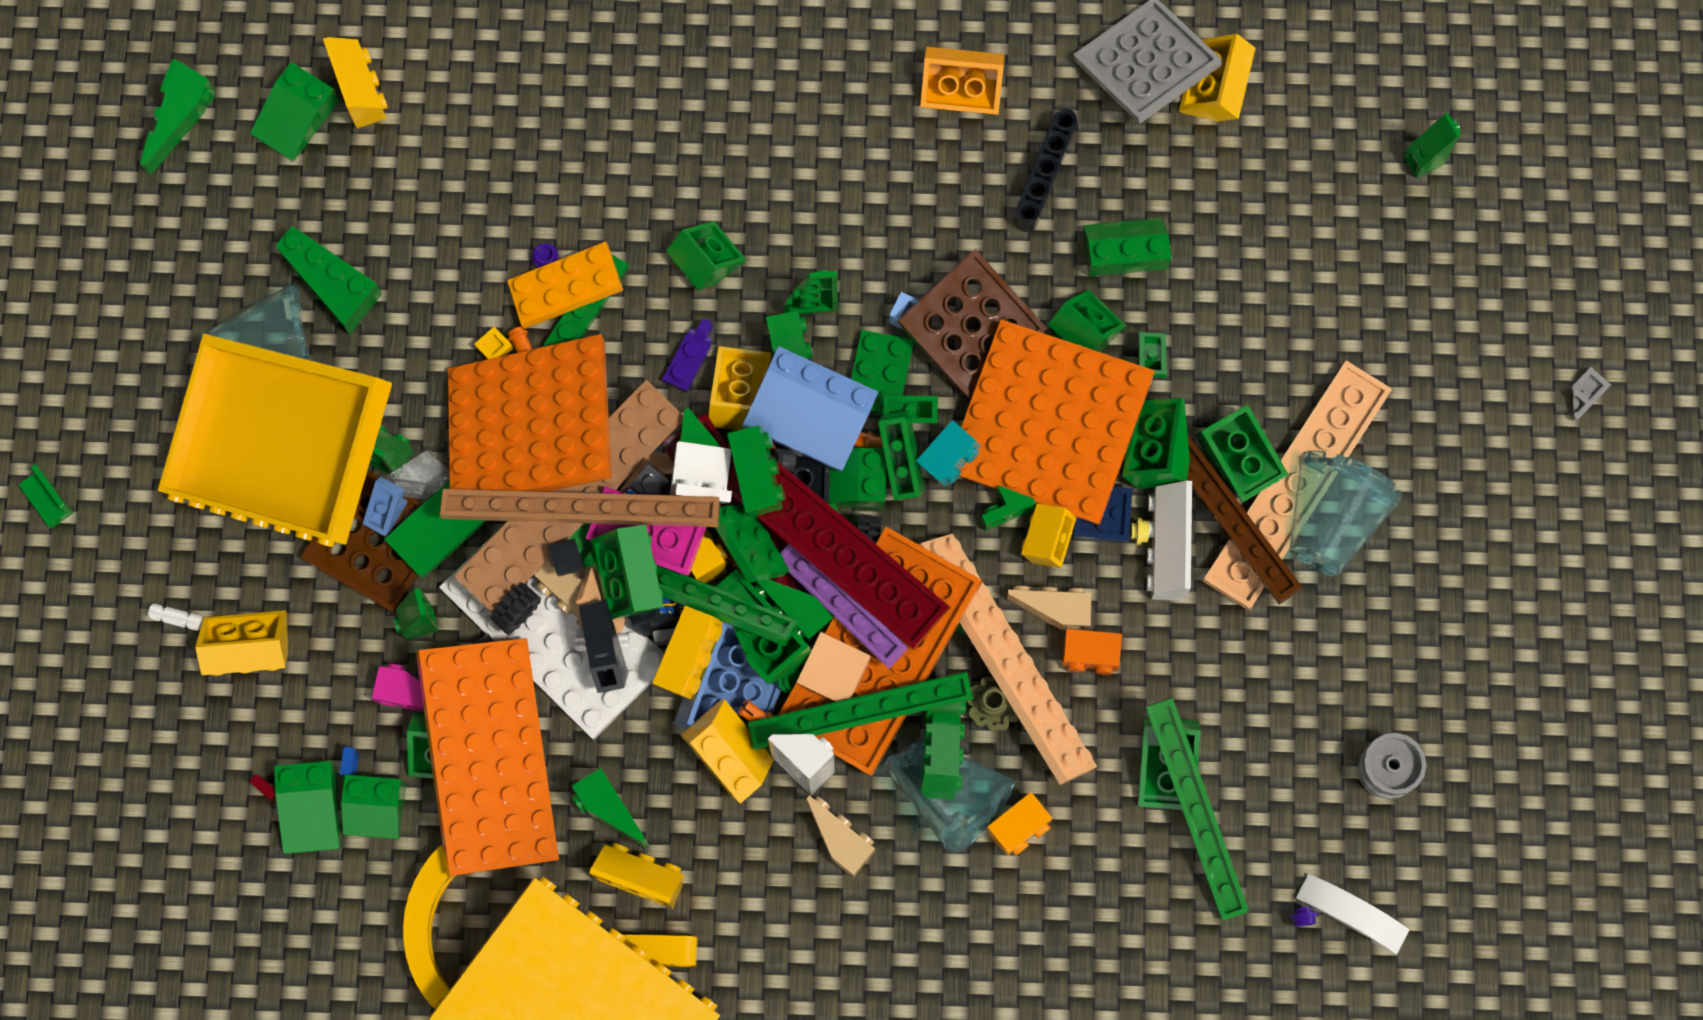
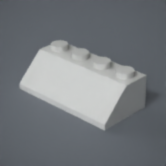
M1192 481L1157 486L1153 495L1148 496V511H1153L1152 521H1149V538H1152V548L1147 550V564L1152 565V575H1147L1146 588L1147 591H1151L1152 600L1184 601L1191 589Z
M813 734L771 735L768 738L772 758L811 796L835 772L834 752L832 751L834 748L825 738L821 737L818 740Z

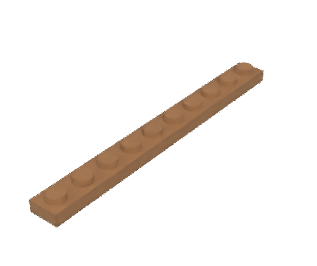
M443 489L440 516L442 519L718 527L720 498L708 496Z

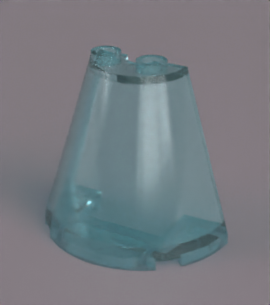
M296 283L289 284L204 333L314 361L308 352L300 314V311H303L299 287Z
M1324 451L1303 452L1300 461L1289 551L1296 554V558L1306 564H1312L1314 561L1321 565L1320 570L1329 576H1338L1401 501L1402 493L1400 490H1394L1396 484L1389 478L1363 463L1338 454L1336 457L1328 458L1325 457L1327 453Z
M923 738L913 744H908L902 753L891 755L885 762L884 769L891 774L943 846L950 852L957 853L973 844L986 831L987 827L992 823L990 819L995 816L996 810L1001 812L1016 782L1007 776L963 757L962 765H959V773L962 774L961 791H955L954 800L925 798L920 792Z

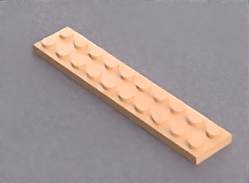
M1345 361L1281 459L1289 476L1261 491L1247 512L1281 559L1288 552L1392 390V388L1348 361ZM1230 539L1203 579L1204 583L1248 611L1265 587Z
M953 534L919 544L980 579L975 566L969 561L962 550L960 542ZM982 582L960 624L1058 783L1062 785L1090 772L1097 767L1090 751L1085 748L1078 736L1077 730L1067 719L1062 706L1056 701L1048 688L1047 682L1041 677L1032 658L1021 645L1018 635L1012 630L1005 619L1003 611L998 608L990 595L988 587Z

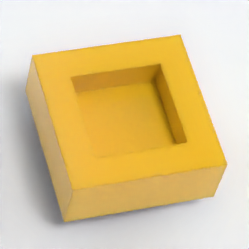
M495 327L474 343L475 347L487 360L505 356L513 349L511 343Z

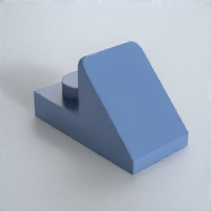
M383 477L376 480L363 524L387 536L407 505V500L402 498L405 489Z

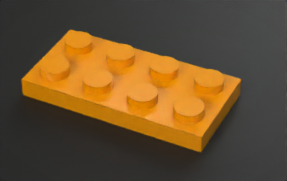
M607 242L507 280L520 323L524 329L623 291Z

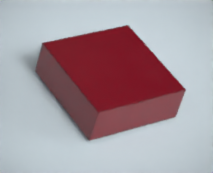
M255 774L249 782L270 801L276 803L275 788L260 775Z

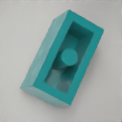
M952 420L916 462L946 487L948 483L952 484L959 478L960 470L966 463H971L978 456V449L981 445Z

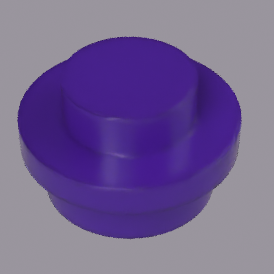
M544 243L538 245L533 250L532 260L535 266L540 268L559 260V254L553 245Z
M1311 907L1294 909V914L1289 915V919L1293 920V927L1315 925V917H1318V913L1312 912Z

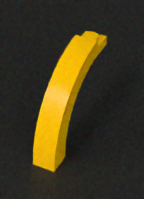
M442 845L431 854L418 873L408 896L403 922V941L409 969L422 995L435 1009L450 988L440 974L433 953V919L440 898L450 882L456 877H447Z

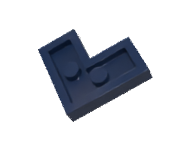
M1113 487L1100 525L1076 518L1073 538L1127 544L1129 540L1133 488Z

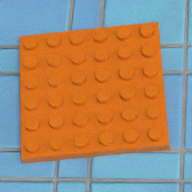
M1001 319L961 426L981 447L978 449V456L971 463H966L961 468L959 477L993 489H997L998 485L1034 498L1036 504L1064 507L1073 516L1100 525L1155 370Z
M601 334L448 368L450 489L548 492L612 478L605 340Z

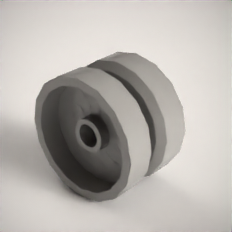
M1390 733L1380 736L1365 748L1359 757L1357 769L1359 780L1368 792L1375 797L1391 800L1399 799L1415 789L1424 778L1427 765L1425 754L1416 741L1407 735Z

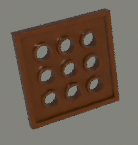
M976 249L967 255L896 321L968 401L972 399L989 353L984 348V340L986 338L994 339L1001 319L1011 320L1014 324L1041 333L1047 329ZM969 280L978 282L980 286L978 294L974 295L968 292L967 282ZM950 298L959 300L961 308L958 312L949 310L947 303ZM987 300L996 302L998 306L996 314L992 315L986 312L985 302ZM930 316L940 318L942 325L939 330H933L929 327L928 320ZM968 318L977 320L979 327L976 332L967 330L965 323ZM949 336L958 338L960 345L957 350H951L947 347L946 340ZM969 355L977 360L978 365L975 370L967 369L964 364L965 358Z
M367 470L353 519L361 521V528L356 533H349L345 553L340 556L333 555V547L317 543L318 537L314 536L300 558L395 614L396 608L404 600L419 576L403 559L396 560L393 558L394 550L385 540L380 546H372L370 544L371 537L378 532L363 524L367 510L362 508V503L366 498L371 497L375 481L380 477ZM404 492L402 498L407 500V505L390 533L423 503ZM361 556L368 557L369 565L365 569H357L355 567L357 558ZM382 570L392 571V578L387 583L378 581V575Z

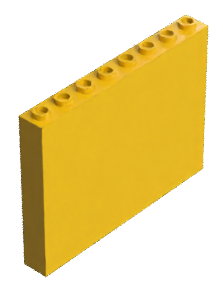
M203 333L158 491L167 493V499L175 502L184 503V499L189 500V506L204 510L205 505L210 506L209 512L225 516L226 511L231 512L230 518L247 522L248 517L253 518L252 524L268 528L269 523L274 524L273 530L289 535L290 531L294 530L296 531L295 537L312 541V537L315 536L318 537L317 543L334 547L335 542L346 545L392 383L377 377Z
M543 876L540 880L536 877L531 880L428 1020H717L720 1015L715 1011L717 1008L715 1003L705 996L701 1000L692 994L694 988L682 979L678 983L669 977L672 972L660 962H657L655 966L646 960L649 954L637 945H634L631 949L623 943L626 937L614 928H611L608 932L600 926L603 921L591 911H588L585 915L577 909L580 904L568 894L561 897L554 892L557 886Z

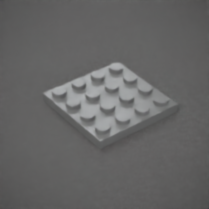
M1149 0L1073 54L1074 61L1138 124H1141L1222 65L1221 58L1159 0Z

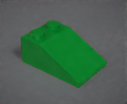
M291 62L275 82L250 132L251 136L294 162L339 103L335 90Z
M1183 398L1145 401L1126 451L1122 477L1137 489L1155 488L1157 486L1187 481L1190 458L1185 400Z
M1248 404L1195 434L1206 455L1241 503L1289 476Z
M380 425L369 465L398 479L414 451L409 445L410 441L398 433L392 436L385 432L387 429L383 425Z
M853 448L842 472L830 467L829 504L835 503L837 508L885 510L887 464L884 449Z
M1144 717L1138 807L1182 810L1149 717ZM1180 719L1198 767L1201 735L1200 721Z
M331 761L274 766L275 795L283 854L341 849L337 766Z
M601 768L572 785L576 792L572 795V798L583 814L588 811L593 819L644 849L650 847Z

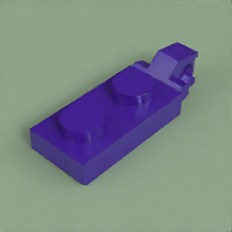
M703 318L696 331L690 329L689 333L686 334L662 379L664 383L688 393L711 349L713 340L708 336L713 329L712 322Z

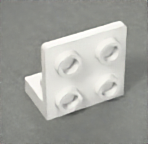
M677 442L670 495L719 497L720 504L731 502L732 491H727L731 449Z

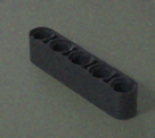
M1063 108L1055 113L1018 203L1015 225L1023 232L1033 231L1037 227L1074 136L1077 116L1071 109ZM1066 121L1071 126L1065 128L1061 127L1058 123ZM1051 144H1058L1061 149L1056 151L1052 150L1049 146ZM1049 167L1052 172L1046 174L1041 172L1040 168ZM1032 190H1039L1043 195L1036 197L1030 192ZM1030 213L1034 218L1025 220L1021 217V214Z

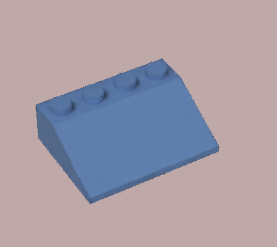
M778 346L742 427L749 428L760 425L765 432L769 431L772 441L842 472L869 415L878 391Z
M722 621L721 637L715 642L711 651V661L704 668L700 677L701 683L698 691L693 694L691 700L683 697L674 724L684 729H688L723 698L736 714L741 705L745 708L746 705L743 702L747 699L765 713L770 712L773 714L781 691L777 681L767 685L747 661L733 626ZM737 714L739 718L744 722V724L748 727L749 721L745 719L743 716Z

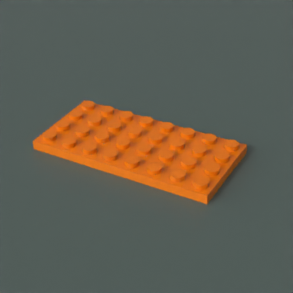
M885 527L876 545L951 608L915 650L900 639L908 649L890 669L834 616L825 634L872 656L852 698L926 681L983 581L892 529ZM796 683L778 715L836 701ZM907 715L815 737L818 740L821 737L825 738L834 748L832 750L834 755L872 776Z
M527 638L418 650L416 656L447 877L559 860Z

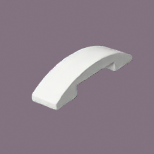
M1311 874L1307 875L1295 898L1317 912H1323L1370 938L1371 942L1397 955L1409 932V929L1374 906Z

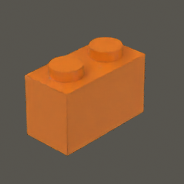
M1066 629L1062 667H1068V671L1085 672V669L1096 670L1097 674L1112 675V672H1117L1120 667L1122 634Z

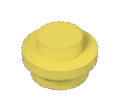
M1137 518L1136 523H1131V539H1136V545H1141V542H1148L1149 521Z

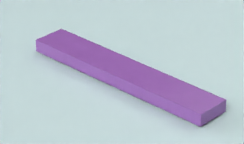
M790 544L780 552L790 570L789 573L815 596L886 667L890 669L906 652L908 647L891 630Z

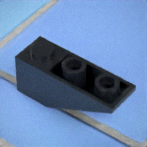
M607 599L579 604L589 667L597 693L625 688L629 672Z

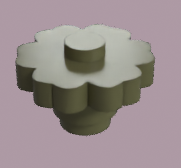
M993 676L983 677L981 686L974 685L971 687L974 700L967 701L968 705L972 707L969 711V716L978 727L982 728L987 725L989 731L995 733L1006 731L1009 728V722H1017L1019 720Z

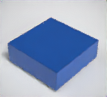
M344 747L340 768V775L345 778V775L356 776L359 752L352 747Z

